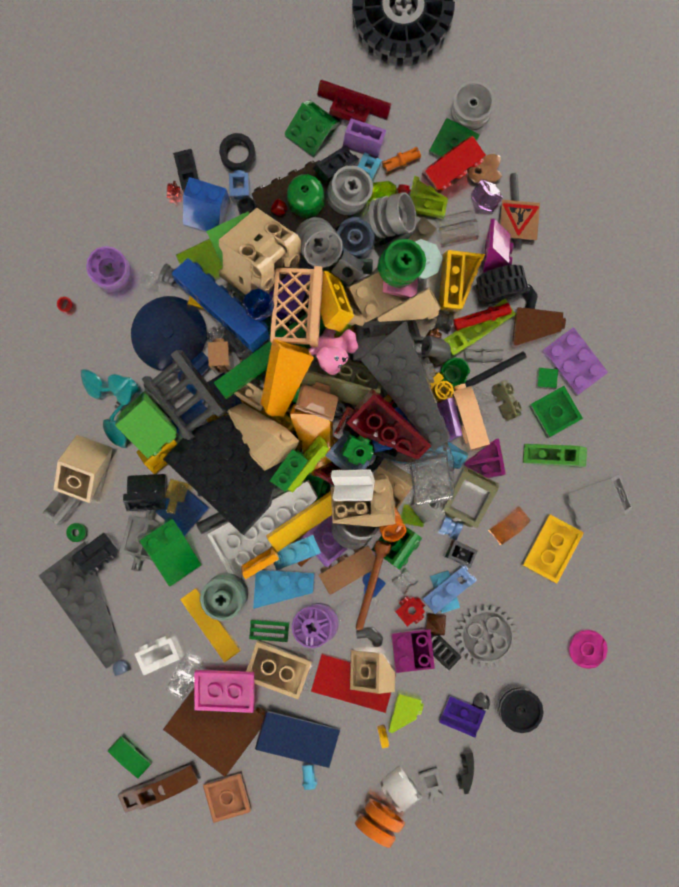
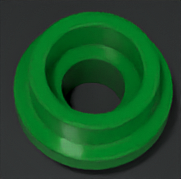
M73 523L67 528L66 535L70 541L80 542L85 538L86 530L82 524ZM74 529L79 531L78 536L73 535Z

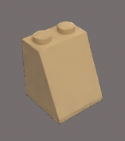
M76 435L57 462L53 490L90 503L110 463L112 447Z

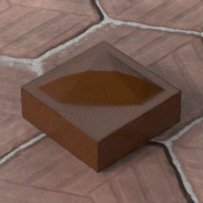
M427 613L425 629H430L433 635L444 636L446 615Z

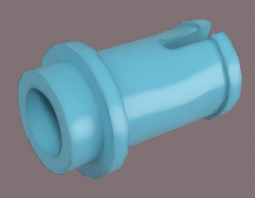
M314 764L302 765L304 782L302 786H304V790L316 789L317 782H315Z

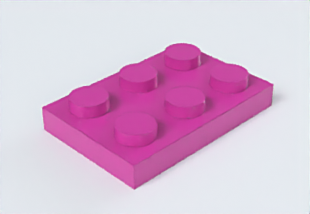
M195 670V710L253 713L254 672Z

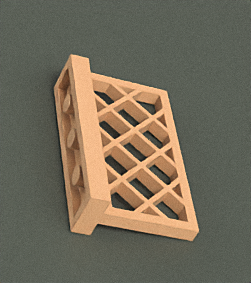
M314 266V269L276 268L271 343L273 339H277L291 344H310V347H318L323 283L322 267ZM280 274H288L292 278L286 284L279 280ZM302 275H310V281L305 285L298 280ZM295 281L301 288L293 294L287 287ZM285 290L291 297L282 302L278 295ZM305 291L309 295V299L302 304L297 296ZM294 299L300 306L291 312L286 305ZM284 308L289 315L281 321L277 317V313ZM303 309L308 314V317L301 322L295 315ZM293 318L298 325L290 331L285 323ZM281 326L288 332L284 337H275V331ZM302 327L306 331V338H297L294 333Z

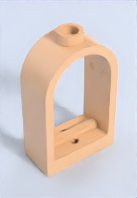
M465 384L457 385L454 387L455 391H453L452 398L455 400V405L458 406L463 426L461 425L462 436L467 452L486 447L490 443L474 391L471 386L466 387Z

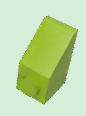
M398 691L388 732L394 733L416 720L417 715L422 714L424 704L421 703L420 697Z

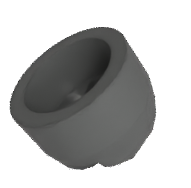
M479 694L474 701V706L489 710V697Z

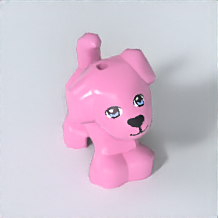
M326 328L321 336H319L318 347L308 349L312 356L315 355L317 357L320 367L330 375L340 372L341 366L348 361L347 352L352 354L358 349L356 335L350 329H347L340 337L334 338L336 331Z

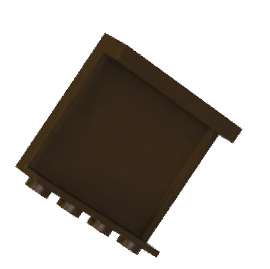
M320 160L316 162L310 161L305 164L304 168L300 170L294 169L288 173V176L275 178L271 181V184L265 187L263 185L259 186L251 193L258 209L290 231L296 233L299 225L309 218H301L290 211L287 203V189L289 183L295 177L301 174H309L321 182L325 194V204L319 214L314 217L323 218L328 221L335 231L338 230L343 221L349 219L347 215L337 213L327 201L326 191L330 180L325 182L313 170L315 164L320 162ZM278 198L287 205L286 213L282 216L271 212V207Z

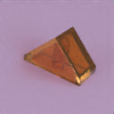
M518 506L489 530L502 545L518 534L531 520L521 507Z

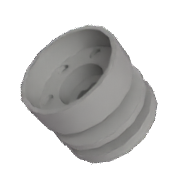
M407 193L375 198L370 202L369 220L376 236L384 238L394 236L395 234L413 232L416 226V211L414 203Z
M313 217L299 225L296 234L301 240V253L310 265L324 268L338 260L343 249L342 240L328 221L323 218Z

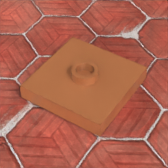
M241 773L203 784L213 823L251 812Z

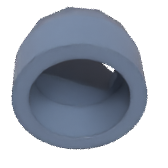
M117 661L112 667L115 676L130 671L124 661Z

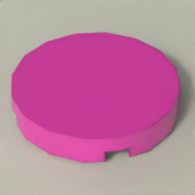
M588 629L575 633L568 645V652L572 661L579 667L586 669L599 666L606 659L608 652L605 639L596 631Z

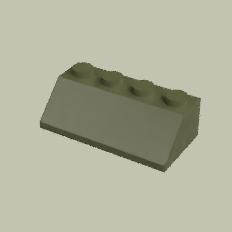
M315 355L301 382V385L306 384L311 387L316 382L330 386V394L338 396L339 401L358 405L371 389L380 394L382 386L364 363L348 359L341 366L340 372L330 375L320 367Z

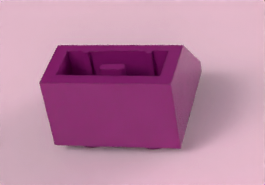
M430 629L391 632L396 673L435 669Z

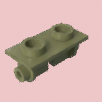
M505 380L501 381L502 386L500 383L493 385V392L497 402L505 400V403L499 407L504 418L509 421L514 418V415L515 417L522 415L520 412L522 407L519 401L514 398L512 384Z

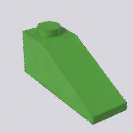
M525 444L523 463L586 467V447Z

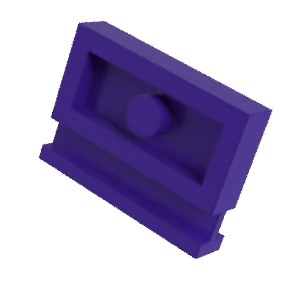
M449 695L439 723L475 738L486 711Z

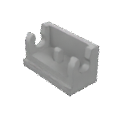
M59 493L43 511V514L55 525H61L81 500Z

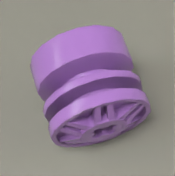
M99 247L91 252L87 259L86 269L88 276L94 283L105 290L120 289L130 278L131 268L128 260L114 247ZM112 266L114 272H109L108 274L106 268H110Z
M320 603L310 605L299 611L293 618V636L304 647H320L336 635L339 626L338 617L334 610L327 605ZM314 623V627L317 628L314 631H312V626H310V624Z

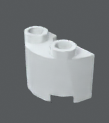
M166 636L155 640V645L148 647V644L136 648L138 652L135 653V657L143 676L180 660L171 638L166 639Z
M400 766L381 779L383 786L380 788L387 797L389 795L394 800L392 804L399 813L401 811L404 812L422 798V795L411 783Z

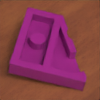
M499 438L464 462V467L466 466L487 478L506 475Z

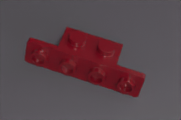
M320 80L317 95L333 101L329 111L330 115L350 121L352 118L366 123L369 114L388 119L391 103L325 80Z

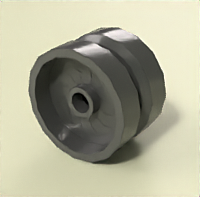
M333 522L331 525L332 535L341 546L351 550L366 546L379 530V527L337 524Z

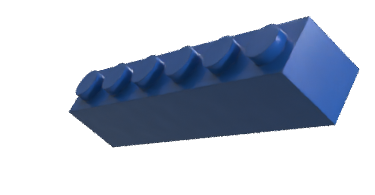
M187 258L171 273L174 281L254 353L270 338L268 326L262 320L258 321L255 319V315L250 309L247 308L245 310L239 299L235 296L232 298L223 285L219 286L215 283L216 280L210 273L205 274L199 263L196 261L193 263Z

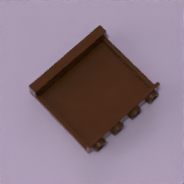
M193 688L163 730L226 777L260 731L266 711L260 706L257 708L254 706L253 713L195 710Z

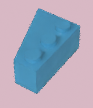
M260 570L255 575L253 609L313 593L315 573Z

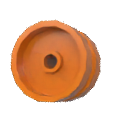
M369 799L364 807L367 814H359L355 825L373 841L384 847L391 848L396 840L394 833L401 832L405 826V821L384 804L374 799Z

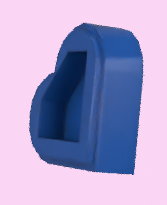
M370 572L363 576L364 593L370 579ZM379 577L372 598L376 597L386 584Z

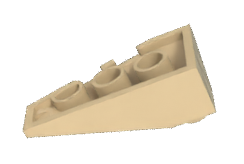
M244 403L228 410L236 429L240 430L243 435L242 440L244 444L247 443L250 449L251 457L264 471L283 462L292 449L295 451L299 440L286 427Z

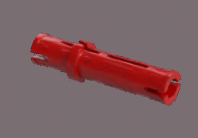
M508 302L496 307L489 306L486 310L453 319L456 331L486 321L493 322L496 321V318L512 314V310Z

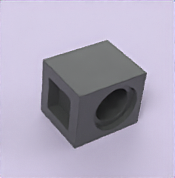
M345 250L331 273L351 285L354 280L358 281L364 273L361 270L364 263Z

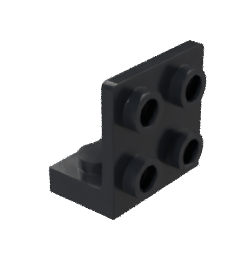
M166 475L128 476L127 494H123L126 511L165 509Z

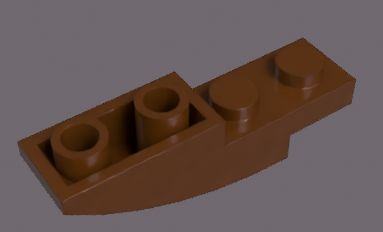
M188 765L158 776L153 781L122 791L118 794L125 813L138 808L140 810L175 796L198 784V780L192 766Z

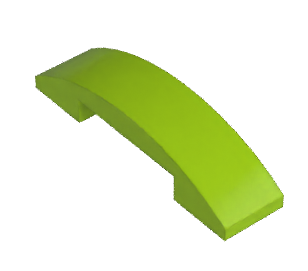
M504 299L493 307L505 304L507 300ZM511 308L512 314L496 318V321L493 322L486 321L455 331L443 340L450 345L451 354L454 356L515 316L516 313Z

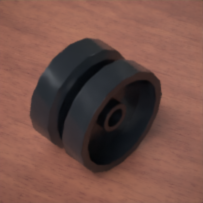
M520 686L511 687L504 691L498 700V715L505 726L513 732L528 733L536 729L541 723L544 713L542 702L528 688ZM523 707V708H521V711H522V712L519 713V712H518V708Z

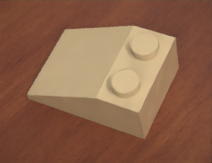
M379 271L345 287L351 302L366 319L365 323L407 300L406 298L383 292V279L379 275Z
M428 287L378 316L377 319L379 322L421 320L426 317L430 320L439 315L438 311L441 306L431 288Z
M258 640L246 672H254V684L299 700L312 662Z

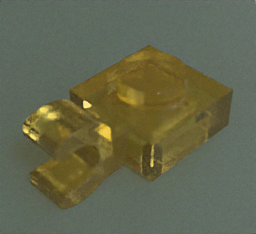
M170 479L165 498L170 499L166 512L175 515L178 501L182 503L185 501L189 484Z

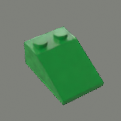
M170 517L138 538V541L169 587L201 566L184 535Z

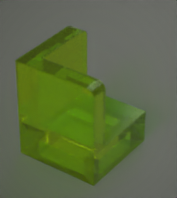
M390 181L374 182L372 195L368 202L370 203L375 198L390 197V195L396 194V185Z
M403 504L401 519L404 524L424 527V523L411 506Z

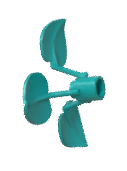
M82 369L81 380L86 392L91 397L100 398L101 392L112 391L120 403L110 418L103 421V429L113 444L126 448L127 438L115 426L116 420H114V417L124 405L130 402L131 396L138 393L137 383L131 377L112 374L108 377L109 387L103 388L100 378L95 373Z

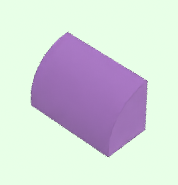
M351 118L345 131L343 146L347 145L351 150L363 154L367 152L370 156L378 158L387 130Z

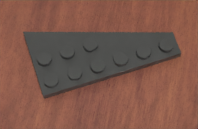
M403 322L361 360L435 451L451 437L443 416L440 414L437 400L432 393L422 361L417 354L407 322Z
M84 541L38 576L107 669L121 659L123 655L96 572L93 575L90 573L84 575L71 557L87 545V541Z

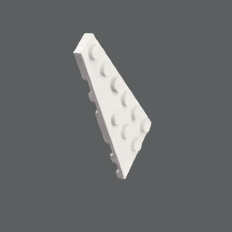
M309 480L302 483L293 493L287 491L273 498L268 510L245 535H242L229 522L207 534L228 573L235 574L241 578L243 576L241 565L272 546L266 535L310 506L318 498Z

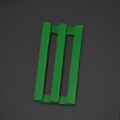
M251 619L249 639L288 642L289 622ZM255 624L285 626V630L254 628ZM254 632L284 634V637L254 635Z

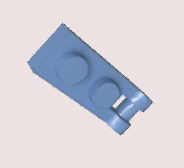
M466 565L460 567L422 598L434 614L477 581L475 576H471L467 571ZM460 576L465 579V582L462 584L457 580Z

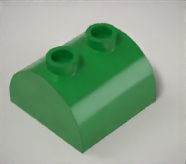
M406 527V533L400 540L388 542L381 535L378 541L391 544L390 552L384 559L401 570L407 564L408 558L413 551L419 547L422 537Z

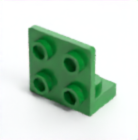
M308 100L301 104L284 134L314 156L328 133L337 128L340 121L313 101Z

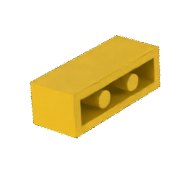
M324 271L321 298L323 324L330 330L333 329L341 332L354 315L341 279L330 272Z

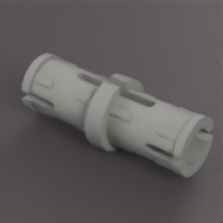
M486 347L482 349H465L464 358L465 361H482V363H486V361H503L504 350L486 349Z

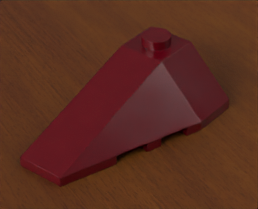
M373 389L358 403L346 422L360 436L370 438L381 445L389 446L417 460L431 447V444Z

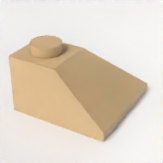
M351 650L350 690L378 694L395 692V671L382 653Z

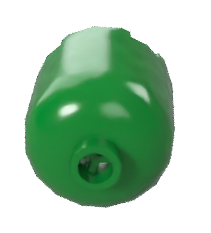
M301 174L289 183L287 203L290 211L301 218H312L319 214L325 204V194L321 182L316 177L309 174Z

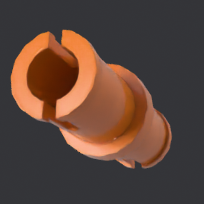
M414 147L382 161L385 172L388 173L400 166L405 167L407 163L420 159L421 154L418 147Z

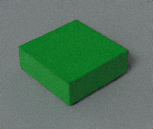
M538 368L537 387L556 389L558 369Z

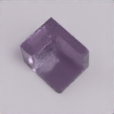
M482 179L471 192V196L477 206L493 212L503 199L495 184Z

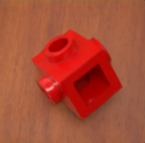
M406 596L398 602L400 606L395 609V612L407 627L413 622L417 624L424 618L423 614L425 611L423 607H425V604L419 597L415 599L413 596L410 598ZM414 607V612L409 613L408 609Z

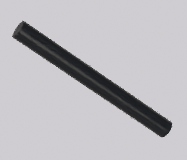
M522 351L467 380L464 384L466 387H472L522 361L527 356Z

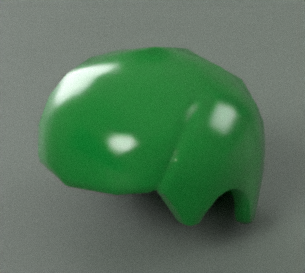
M455 357L443 363L440 369V374L444 377L441 381H448L453 388L464 384L470 373L468 363L462 358Z

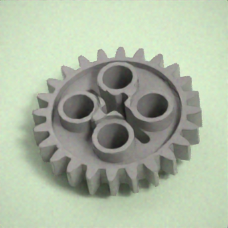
M485 604L483 605V610L476 606V612L469 609V617L463 614L465 622H458L462 628L456 629L457 632L461 633V635L455 637V639L461 640L457 647L464 648L460 653L462 655L468 654L466 656L467 661L473 658V665L479 661L481 668H483L484 663L487 664L488 668H491V663L494 662L499 667V660L505 664V656L512 658L509 653L510 650L516 652L512 645L519 643L514 640V637L519 636V634L513 632L517 625H511L514 619H507L508 612L501 614L502 608L500 607L495 611L494 605H491L490 610H488ZM491 619H497L498 626L495 629H490L488 626ZM481 620H484L486 631L492 634L489 640L494 650L493 653L490 652L488 641L482 638L485 636V632L481 625ZM471 626H479L480 631L477 635H471ZM498 637L504 639L502 647L495 646V640ZM485 644V652L477 653V645Z

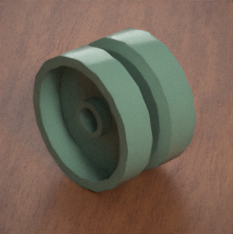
M221 573L216 575L201 591L200 602L202 609L212 619L219 621L230 620L238 614L246 603L248 595L246 585L235 574Z

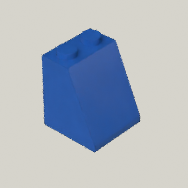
M189 177L183 195V225L206 232L222 224L231 201L227 189Z

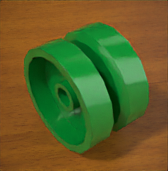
M396 240L383 251L378 259L379 275L385 283L392 287H407L424 271L426 257L420 245L413 240Z

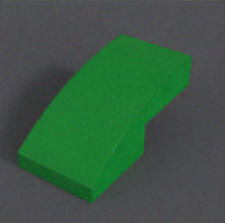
M122 736L108 749V752L137 779L151 765V762Z

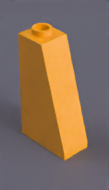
M273 339L261 398V405L268 415L284 417L314 359L307 348Z
M294 404L290 417L298 439L302 441L303 452H306L318 436L325 439L330 450L333 447V422L296 409V404ZM325 456L316 464L314 470L332 461ZM313 470V471L311 472L312 476H317V475L314 474V470Z

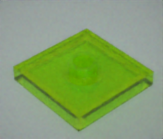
M210 238L176 254L180 265L189 258L193 263L195 261L199 263L205 274L210 273L214 279L220 277L219 270L223 269V265Z

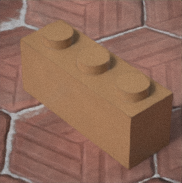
M213 339L212 342H208L209 367L214 373H227L234 368L233 349L227 341L224 342V339Z
M368 545L360 549H353L355 553L349 557L347 554L337 559L338 563L334 566L329 565L327 568L323 567L320 569L322 573L318 576L330 595L372 571L376 557Z

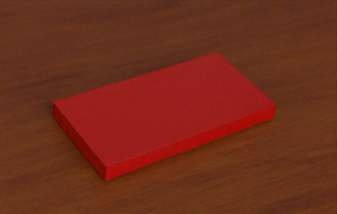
M321 654L311 692L386 713L391 692L378 694L350 690L351 662Z

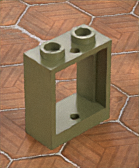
M465 466L444 504L443 511L450 518L462 520V523L470 528L473 526L478 528L499 489V483ZM464 480L490 492L476 519L451 506Z

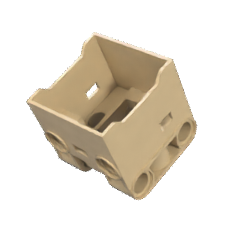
M258 208L253 210L219 239V247L223 252V269L219 270V276L257 304H261V301L273 290L276 268H300L301 240L299 236ZM280 274L279 280L281 281L288 274Z

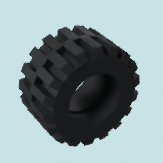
M507 265L482 273L476 278L481 300L486 303L507 300L519 296L529 289L522 265Z

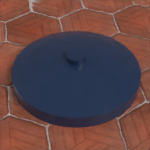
M175 296L159 297L146 303L136 314L131 327V341L138 357L149 367L163 371L173 363L172 360L174 359L171 354L176 350H182L190 361L194 360L204 351L208 337L207 325L200 311L194 306L187 305V300Z

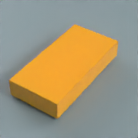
M271 547L241 565L243 577L247 579L279 560L278 552L274 547Z

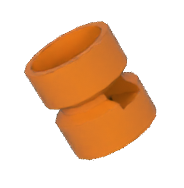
M394 507L396 524L379 526L383 539L388 542L398 541L406 533V526L396 507Z

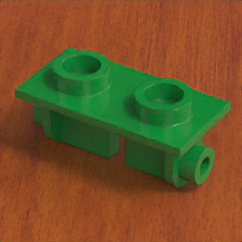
M292 449L272 476L270 482L286 492L308 460L303 457L304 455L301 452H296Z

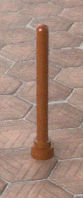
M376 541L374 547L376 558L356 623L358 631H361L364 627L383 558L390 552L391 544L387 542Z

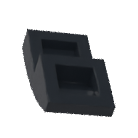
M192 149L173 153L182 190H185L189 177L199 180Z

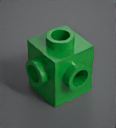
M349 434L341 453L348 457L347 460L355 465L359 463L365 465L366 461H370L374 451L372 450L373 446L369 443V439L360 435L357 438Z

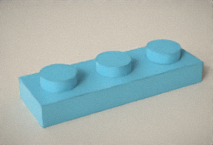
M311 535L291 543L278 552L279 560L274 562L276 570L320 554L321 552L314 536Z

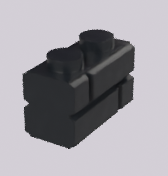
M103 532L71 557L84 575L87 573L93 575L101 569L99 565L102 562L109 563L116 557L114 553L118 550Z

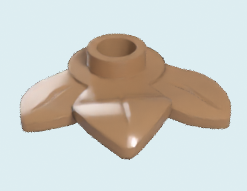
M489 154L482 158L484 161L475 168L470 167L469 178L475 183L482 181L496 182L502 177V174L496 170L500 165L501 157L496 154Z

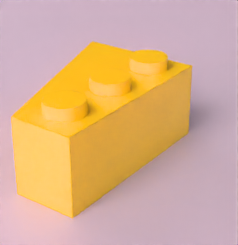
M447 250L442 254L439 292L440 310L458 312L463 308L485 254Z

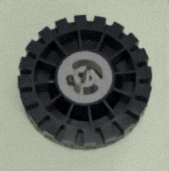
M352 0L353 23H355V31L358 37H362V43L368 49L372 47L374 49L373 53L382 58L383 54L388 55V60L397 62V58H403V62H411L415 56L421 59L428 55V51L434 52L440 47V42L444 41L449 33L455 10V1L413 0L417 9L410 15L411 0H395L394 14L390 9V4L393 0Z

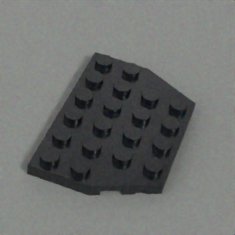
M225 415L195 428L192 431L194 438L191 440L182 438L163 460L242 535H245L271 506L273 492L277 486L270 482V479L282 463L264 471L251 457L250 449L247 443L244 444L242 440L243 435L240 430L236 429L231 417Z

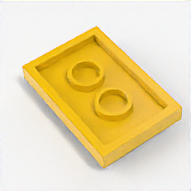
M549 514L522 565L557 584L584 532Z

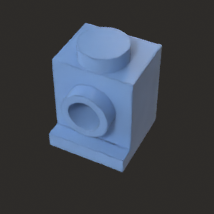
M237 170L229 173L231 201H239L243 197H250L249 175L245 171ZM242 184L243 188H237V185Z

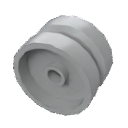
M477 80L461 84L455 91L451 105V113L455 122L470 130L484 126L490 119L495 104L494 93L491 88L484 82Z
M344 166L334 174L328 184L326 191L327 201L337 213L354 215L360 212L370 199L373 183L369 174L362 168Z

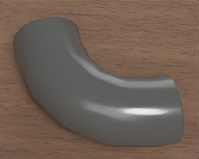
M426 336L423 339L421 345L422 353L430 356L428 358L433 366H440L449 360L451 347L446 341L433 336Z

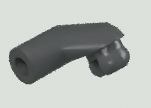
M363 628L361 631L356 629L357 639L368 638L374 647L382 645L383 637L374 628Z

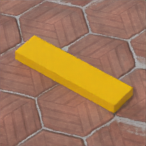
M331 492L266 535L277 552L332 515Z
M195 588L180 600L225 663L241 650L219 620L212 619L204 612L200 602L201 594Z

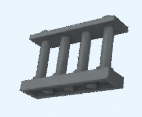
M176 350L171 354L174 359L171 365L154 379L151 376H144L142 380L145 389L155 396L178 426L180 435L184 439L191 440L194 438L192 431L210 416H223L228 410L182 350ZM177 369H182L185 373L184 379L164 394L157 385ZM193 384L197 389L196 394L179 408L175 409L169 400L187 385ZM205 399L208 403V409L187 425L181 415L199 400Z

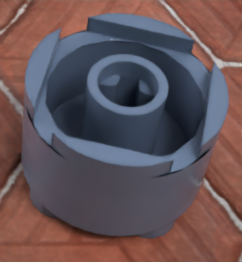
M357 217L346 219L341 223L337 230L343 245L341 254L346 250L357 259L365 258L369 255L374 246V232L371 225ZM353 236H355L356 238H358V241H357V242H355L354 240H352V237H353Z

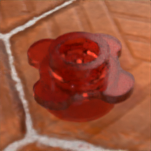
M173 181V183H168L167 198L173 199V202H176V197L179 198L180 186H177L176 181Z

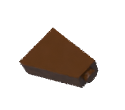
M517 307L515 310L516 315L514 316L511 348H517L559 334L562 329H565L566 324L563 312Z

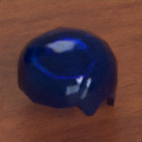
M257 288L246 294L243 306L246 314L251 319L261 321L267 319L273 313L274 301L267 291Z

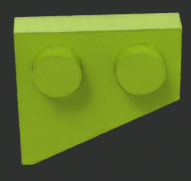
M414 175L410 197L414 203L416 214L444 219L448 198L437 193L430 185H425L418 176Z

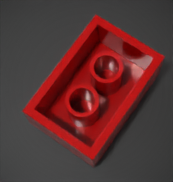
M470 136L422 172L435 190L440 189L444 191L452 185L451 181L454 178L460 179L468 173L467 169L469 167L475 168L484 161L482 158L486 154L475 138Z

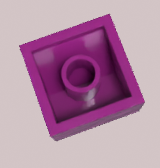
M492 218L490 219L485 242L483 273L495 268L512 265L513 257H509V254H512L513 243L510 242L511 234Z

